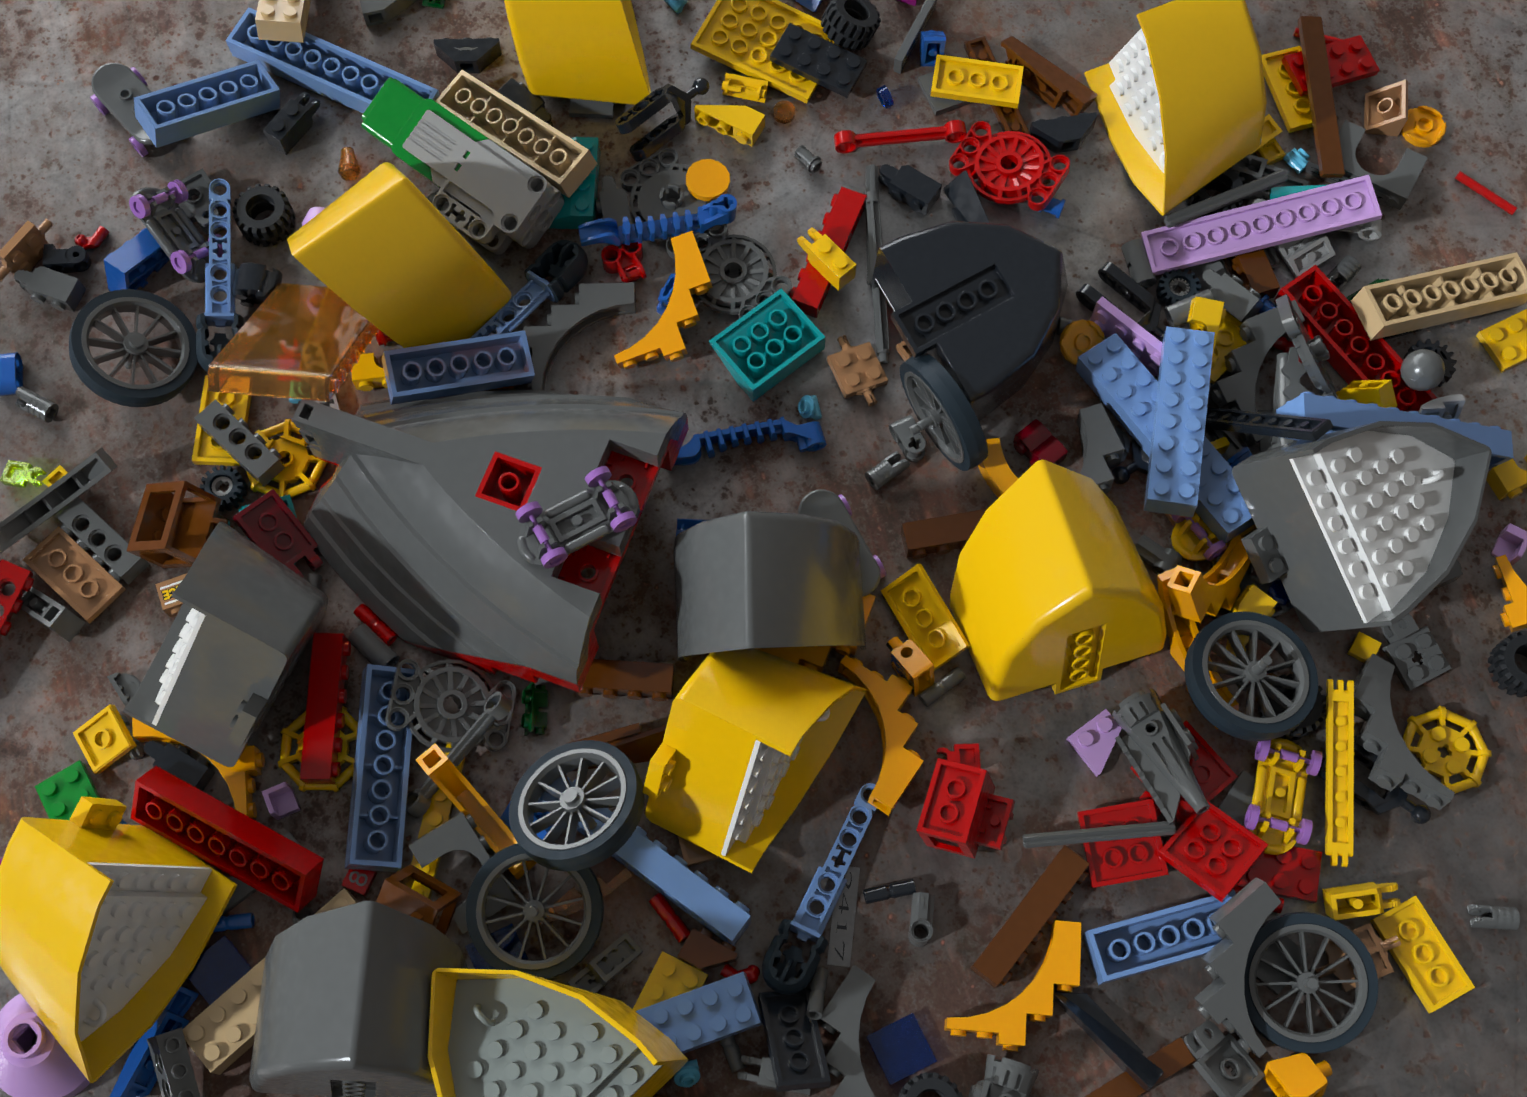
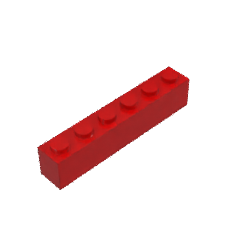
M841 186L839 193H835L832 198L830 213L826 212L823 218L822 225L824 227L822 231L818 230V232L822 236L826 234L846 253L866 207L867 195ZM807 254L806 262L808 263L806 268H801L797 279L799 281L798 286L792 288L789 297L804 314L817 318L832 284L810 264Z
M343 633L313 634L300 780L305 784L335 785L336 777L340 776L341 766L340 762H337L338 752H342L343 748L340 728H344L345 715L342 713V706L347 701V690L344 689V683L349 678V666L346 665L347 656L351 655V642L348 641Z

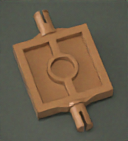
M45 219L38 228L30 221H27L0 250L2 262L0 282L9 272L13 273V275L18 270L31 272L37 262L43 258L44 244H49L45 239V233L53 226L51 221Z
M846 335L840 336L837 341L842 350L828 355L827 362L845 399L855 395H864L868 406L870 407L872 404L874 406L878 401L873 391L878 387L887 385L888 379L870 342L858 346H850Z
M1371 923L1351 930L1369 951L1375 964L1377 977L1380 978L1393 973L1394 970L1388 960L1387 951L1401 946L1400 941L1390 945L1391 942L1399 939L1397 935L1382 941L1376 935ZM1330 940L1324 950L1327 955L1328 964L1316 968L1315 973L1345 955ZM1348 958L1318 977V979L1334 974L1338 980L1355 979L1354 971ZM1355 982L1340 983L1344 992L1356 988Z

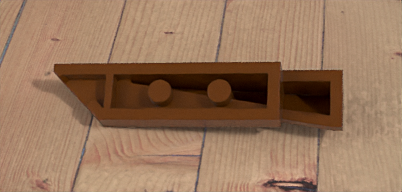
M1011 36L1001 41V47L1003 46L1006 49L1008 57L1005 64L1024 66L1022 82L1053 109L1058 108L1061 104L1071 116L1083 113L1097 98L1098 95L1015 37Z
M639 723L576 741L595 740L605 742L621 750L632 763L649 762L663 742L666 726L664 725L641 733ZM589 766V767H588V769L598 768V766Z

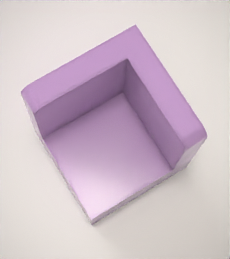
M1509 523L1500 532L1491 555L1498 557L1506 554L1510 564L1513 566L1522 558L1526 550L1527 531Z
M287 782L261 791L270 815L276 820L301 810L293 787Z

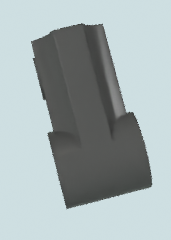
M1143 535L1135 545L1141 559L1152 566V570L1157 575L1177 567V565L1180 566L1183 562V557L1177 551L1171 548H1163L1146 535Z
M919 892L912 894L908 939L916 947L927 945L933 934L935 895ZM923 928L927 933V937L923 939L916 937L914 929Z

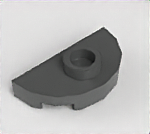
M114 673L107 676L126 707L137 692L141 682L134 675L127 673Z

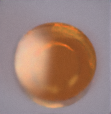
M779 101L773 108L774 119L782 124L790 123L795 117L794 105L789 101Z

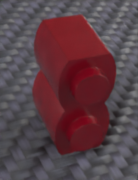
M1037 419L1023 428L1014 437L1015 450L1020 455L1028 457L1031 466L1039 460H1047L1058 465L1066 458L1068 453L1063 444L1052 436L1049 430Z

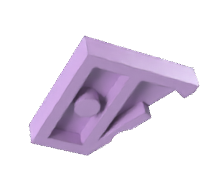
M1105 709L1071 734L1066 740L1097 777L1101 774L1116 742L1115 738L1119 735L1122 728L1108 710Z

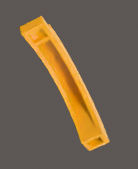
M1000 438L986 439L988 456L978 467L987 485L999 498L1018 478L1005 460Z
M436 743L415 759L460 812L463 811L465 816L470 813L477 825L475 830L481 836H484L495 853L508 846L517 844L511 830ZM526 861L528 871L537 864L535 861ZM522 862L509 868V871L517 880L525 874Z

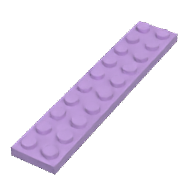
M1365 175L1192 219L1171 228L1164 226L1141 232V238L1152 273L1156 276L1164 274L1166 271H1176L1177 269H1184L1379 220L1382 217V213L1370 176Z

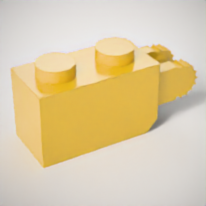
M811 227L807 232L814 243L811 244L804 236L797 238V242L808 254L807 259L810 264L839 291L855 278L857 264L826 234L822 236L816 229Z
M1356 380L1336 392L1340 400L1352 399L1356 400L1357 403H1374L1384 408L1397 407L1391 380Z
M1367 882L1322 889L1325 913L1334 920L1382 914L1384 909L1401 905L1398 898L1382 899V893L1398 890V884L1394 882L1381 884Z

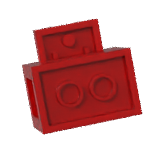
M938 758L916 831L928 847L975 859L979 845L1002 850L1003 844H1006L1007 841L1005 831L1008 821L1013 820L1014 814L1012 811L1015 801L993 795L995 785L987 770ZM934 838L957 843L959 847L937 842Z

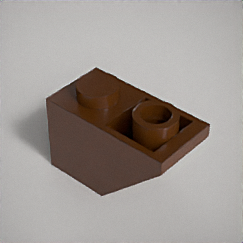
M693 928L677 956L692 967L704 971L736 962L738 954L735 952L736 947L728 942L722 941L720 944L713 940L714 935L703 928L697 931Z

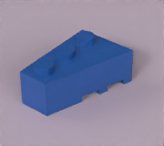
M147 228L141 230L139 234L126 241L120 248L104 258L109 291L122 289L137 290L139 286L144 288L148 284L145 281L153 271L158 273L169 261L168 256Z

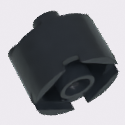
M242 263L240 268L238 266L235 268L232 288L233 297L241 300L240 304L246 307H254V304L257 303L263 304L266 308H276L279 302L283 274L273 268V271L266 270V265Z

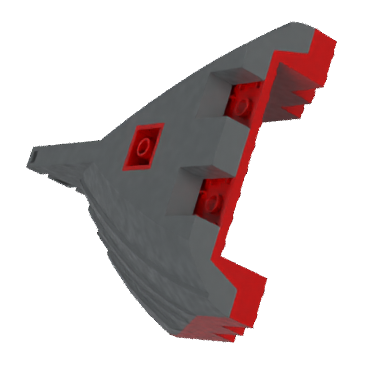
M522 388L490 389L391 405L390 399L360 404L355 415L302 398L292 418L297 428H300L299 432L305 442L310 444L309 448L315 458L337 465L333 476L320 487L303 523V527L318 545L317 549L340 578L405 643L452 660L470 663L478 669L494 675L498 669L536 684L538 679L541 678L580 692L599 648L594 627L660 468L672 471L689 430L688 417L684 412L661 408L626 397L553 394L544 390ZM601 466L609 468L612 474L609 480L621 481L624 478L633 480L631 488L636 493L639 508L636 515L637 522L633 526L622 532H612L568 555L567 559L561 564L546 569L544 566L533 565L522 557L517 546V537L524 523L519 522L515 513L523 505L537 501L543 511L590 488L585 481V477L589 472ZM585 568H593L596 571L595 575L590 579L581 576Z

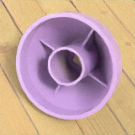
M21 994L15 996L1 1009L0 1088L12 1097H73L90 1084ZM35 1034H37V1035H38L37 1042H36V1044L31 1048L32 1040H33Z

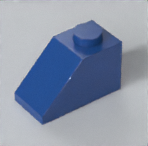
M921 31L920 66H935L937 54L944 55L946 36L943 31Z

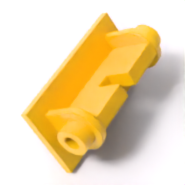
M726 73L725 81H723L721 88L723 90L722 95L765 103L769 81Z

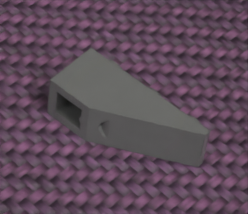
M360 0V4L368 27L389 22L418 0Z

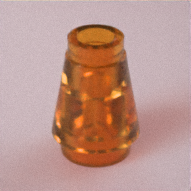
M344 147L341 149L338 173L342 179L353 181L358 178L361 169L354 149Z

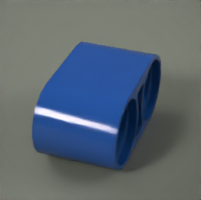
M18 352L0 354V396L16 394L17 387H23L21 356Z

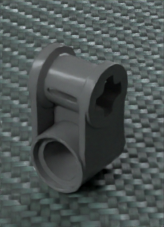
M908 415L889 424L890 433L895 442L898 443L905 458L910 462L921 461L925 456L926 442L921 432L913 436L909 431V427L916 424L914 418Z

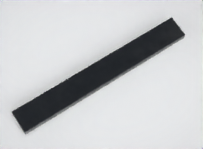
M1207 407L1205 428L1317 441L1331 430L1333 425L1329 419Z

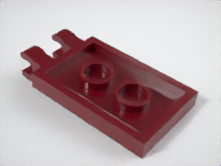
M274 489L234 515V521L251 542L302 578H304L303 574L294 564L303 557L313 572L323 564L320 557L313 551L318 547L317 543Z

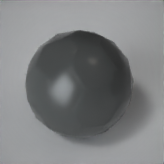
M1415 350L1403 360L1400 369L1401 378L1413 390L1429 391L1437 387L1443 380L1445 374L1444 361L1439 354L1432 350Z

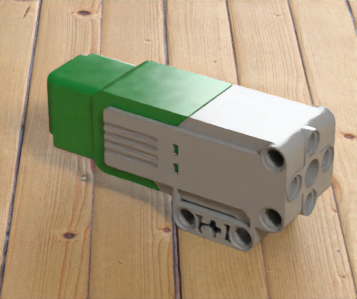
M390 77L386 80L362 115L363 122L361 127L391 149L399 159L414 171L440 188L433 198L432 204L453 226L495 255L504 253L512 241H515L523 248H533L551 226L564 205L561 191L552 186L542 175L434 100L424 99L397 79ZM449 202V207L442 211L443 204ZM459 214L463 216L462 220L457 218ZM498 238V244L491 247L492 240Z

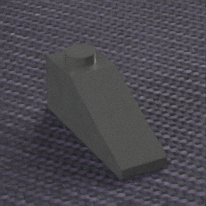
M31 587L29 592L25 591L21 598L23 601L21 610L69 642L80 632L85 624L83 620L34 587Z

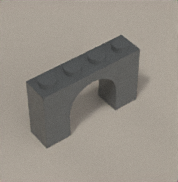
M1345 120L1339 131L1345 171L1344 177L1353 179L1369 175L1374 190L1390 196L1389 200L1385 201L1386 205L1400 210L1408 199L1428 157L1407 148L1393 172L1386 175L1371 174L1358 164L1355 155L1356 148L1366 129Z
M463 811L409 844L410 850L422 868L453 850H464L472 853L479 859L482 866L491 858L487 852L491 847L483 835L481 837L477 836L474 828L477 827L470 813L465 816ZM500 876L492 886L489 895L512 902L516 900L514 896L516 892ZM488 898L486 917L489 918L509 904ZM467 899L457 905L453 915V919L462 934L468 931L466 922Z

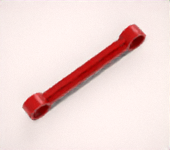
M952 120L940 127L864 134H855L854 131L843 130L834 135L835 150L838 153L846 154L855 151L857 147L942 139H945L948 143H959L966 136L967 132L964 121Z

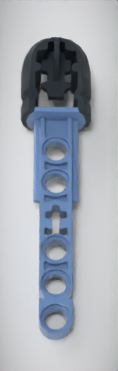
M218 178L214 179L209 185V263H205V313L197 315L196 328L198 329L196 333V354L199 364L209 374L227 376L236 372L243 362L244 333L242 331L244 330V318L235 313V297H233L232 293L235 264L231 263V190L226 180ZM221 185L227 190L223 195H217L213 191L214 188ZM221 206L226 208L227 212L223 216H217L213 212L214 209ZM219 227L227 231L223 237H217L213 232ZM218 244H222L224 253L222 257H218L216 254L218 253ZM217 270H224L227 273V276L222 280L216 279L213 275ZM218 291H223L227 294V298L224 301H217L213 298L214 294ZM208 326H232L234 340L230 341L227 339L226 333H215L214 338L210 340V345L214 346V351H211L209 341L207 340L209 338ZM228 345H230L231 352L227 351Z
M560 240L549 246L535 260V264H531L524 271L528 283L471 338L513 332L546 298L557 303L564 296V292L568 293L587 272L588 258L583 248L569 240ZM548 275L554 278L550 283L545 280ZM524 299L530 300L529 304L525 306L519 305L520 301ZM509 314L515 315L511 321H503L505 316Z
M868 783L860 789L854 806L851 808L823 868L818 867L794 919H783L778 927L779 935L774 936L762 963L763 978L771 989L780 994H796L806 988L821 960L819 954L825 952L828 941L822 936V933L847 882V879L844 878L871 822L872 813L874 814L877 809L864 799L863 793L869 789L873 790L876 784ZM857 811L865 813L867 817L866 822L863 824L854 822L853 814ZM847 833L853 834L856 838V843L853 846H846L842 842L843 835ZM841 850L850 852L851 855L845 853L842 862L845 866L834 867L835 862L832 858L837 859ZM825 878H830L834 881L835 888L831 891H824L821 888L820 882ZM820 901L824 905V911L820 914L812 913L809 908L811 902ZM789 930L798 934L797 938L804 942L808 939L816 943L810 950V958L807 963H803L804 960L801 956L803 950L794 945L790 949L783 951V955L786 958L783 963H779L781 957L780 949L788 940ZM774 963H778L776 968L773 967ZM797 963H801L800 977L797 979L798 972L795 970Z

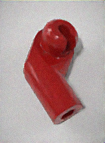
M99 226L93 236L86 237L79 234L75 237L74 242L85 250L98 248L110 232L103 226Z
M726 964L720 973L721 976L727 978L740 972H745L749 983L753 984L758 980L760 969L756 965H749L748 968L738 971Z

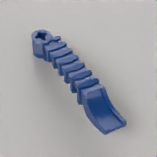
M722 194L717 200L698 207L697 214H691L688 209L685 210L684 216H678L677 212H673V218H666L664 214H660V220H654L652 216H648L647 222H642L640 217H636L635 224H630L627 216L623 217V226H617V221L612 218L590 221L578 226L581 246L599 243L620 246L621 244L630 245V243L635 242L642 243V241L647 240L652 242L655 239L663 238L664 240L667 237H676L689 231L702 234L714 225L733 222L736 217L737 200L730 194Z
M783 416L779 420L772 421V419H768L767 422L759 423V421H756L751 425H746L745 423L740 427L729 426L728 429L721 430V428H718L716 431L708 432L706 430L702 434H694L692 439L681 447L674 465L685 466L697 463L701 458V446L705 445L708 457L711 459L716 455L713 447L715 443H718L722 453L727 450L726 441H731L732 447L736 448L739 446L738 439H743L747 446L752 443L751 437L756 436L757 442L760 444L765 441V434H769L771 442L777 440L778 434H782L784 441L796 442L800 452L818 451L827 444L820 422L812 421L796 425L786 421Z

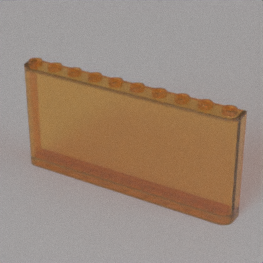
M279 283L211 362L208 369L209 391L330 402L334 394L338 393L340 385L345 382L347 375L352 372L355 363H358L360 356L365 353L366 347L371 344L372 338L377 335L379 329L351 308L327 286Z

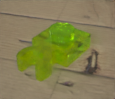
M8 460L0 482L4 485L26 488L27 483L30 482L35 487H41L42 483L36 477L38 475H46L47 473L40 467H33L30 463Z

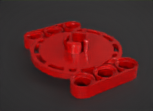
M978 121L972 125L950 157L949 170L954 176L967 171L975 191L989 201L1001 204H1014L1027 200L1030 209L1041 211L1047 207L1070 171V160L1065 155L1051 157L1046 146L1030 134L1018 131H1004L991 134L990 124L985 121ZM979 129L987 131L983 136H979L975 132ZM972 145L976 147V150L967 152L964 148ZM959 161L965 163V166L962 168H955L953 166L954 163ZM1013 162H1014V163H1015V168L1008 170L1007 168H1012V167H1013ZM1056 163H1063L1066 167L1058 170L1054 168V165ZM975 179H977V181H978V183H979V185H980L981 187H979V186L975 183V181H974ZM1051 179L1055 182V184L1052 186H1045L1043 184V181ZM1041 196L1044 200L1040 203H1035L1032 201V198Z

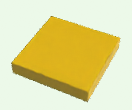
M111 704L73 732L94 774H100L137 746L116 706Z

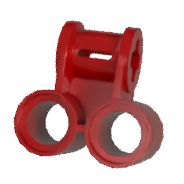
M642 243L622 244L621 249L615 245H608L601 251L604 270L609 274L619 273L622 283H630L639 278H647L641 264L643 259ZM630 249H636L635 252H629ZM610 258H616L614 261H608Z

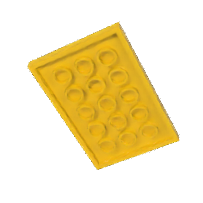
M717 0L691 42L690 49L751 78L769 81L768 86L807 104L818 84L769 61L770 55L789 23L833 44L835 43L824 33L821 20L778 0Z

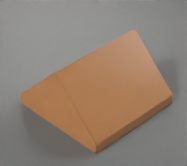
M1406 79L1365 93V133L1398 137L1408 120V81Z

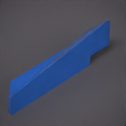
M181 985L153 1026L134 1044L109 1097H145L150 1094L157 1081V1076L147 1039L181 1027L182 1029L185 1028L189 1020L183 1016L198 997V993Z

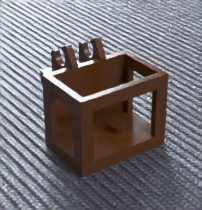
M187 481L146 484L126 551L162 568L191 567L218 522L230 525L229 519L218 514L222 499ZM186 490L199 496L184 498Z
M410 864L384 880L376 902L431 925H434L438 913L443 910L436 929L446 935L462 893ZM414 881H417L442 895V897L432 901L411 888Z

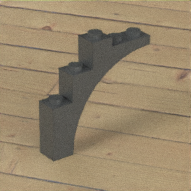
M634 282L579 284V292H575L574 305H551V314H547L548 326L523 327V331L525 330L535 373L532 382L528 383V389L545 391L548 374L558 354L573 337L585 328L614 316L636 313Z
M1296 300L1291 301L1296 313L1304 322L1305 319ZM1278 307L1246 319L1239 326L1240 336L1247 344L1232 350L1224 357L1226 368L1229 372H1232V376L1217 381L1210 387L1211 398L1218 404L1219 408L1228 406L1231 410L1256 412L1255 385L1260 366L1276 340L1286 333ZM1239 432L1240 438L1243 442H1246L1247 447L1255 445L1264 439L1263 435Z
M1102 403L1080 409L1076 423L1082 436L1084 449L1083 467L1080 474L1091 478L1107 494L1111 491L1114 481L1108 466L1116 465L1121 461L1124 447Z
M100 448L57 482L1 521L0 554L118 466L103 448Z
M1372 654L1361 666L1354 682V716L1365 720L1355 743L1377 755L1368 779L1390 792L1398 786L1406 793L1414 795L1430 807L1440 811L1452 800L1455 792L1437 781L1409 751L1398 731L1390 701L1391 679L1395 666Z
M1255 877L1209 917L1214 923L1213 931L1222 940L1202 957L1203 961L1207 964L1204 969L1214 981L1194 999L1200 1005L1197 1010L1207 1021L1212 1019L1218 1025L1222 1023L1231 1034L1235 1032L1240 1038L1237 1042L1246 1053L1253 1052L1260 1058L1267 1050L1256 1035L1248 1015L1244 995V974L1248 953L1257 932L1281 901L1265 881Z
M855 965L823 1011L822 1018L819 1019L822 1022L821 1027L831 1035H834L835 1032L840 1035L826 1056L829 1072L837 1078L840 1074L844 1076L832 1097H875L866 1080L861 1063L859 1030L864 1004L876 979Z

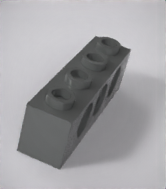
M215 399L194 419L215 442L265 487L285 468L280 461L283 457L274 448L269 450L265 446L267 442L258 433L253 435L249 431L251 427L242 418L237 420L233 416L235 412L226 403L221 405ZM230 424L228 428L222 430L224 425ZM246 439L242 444H237L239 440ZM256 454H262L258 459L253 460Z
M79 497L57 516L63 523L60 528L70 537L75 534L79 538L76 542L86 552L91 549L95 553L92 557L102 567L107 564L111 568L108 572L118 582L123 579L127 584H130L150 565L146 560L127 552L129 543ZM89 524V527L86 530L82 531V528L85 525ZM102 539H106L102 545L98 546ZM118 554H122L120 559L114 561V558Z
M182 1027L148 1038L147 1042L162 1097H200Z

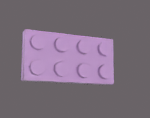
M1102 296L1095 305L1090 321L1099 325L1104 336L1107 338L1116 333L1153 376L1159 377L1162 342Z

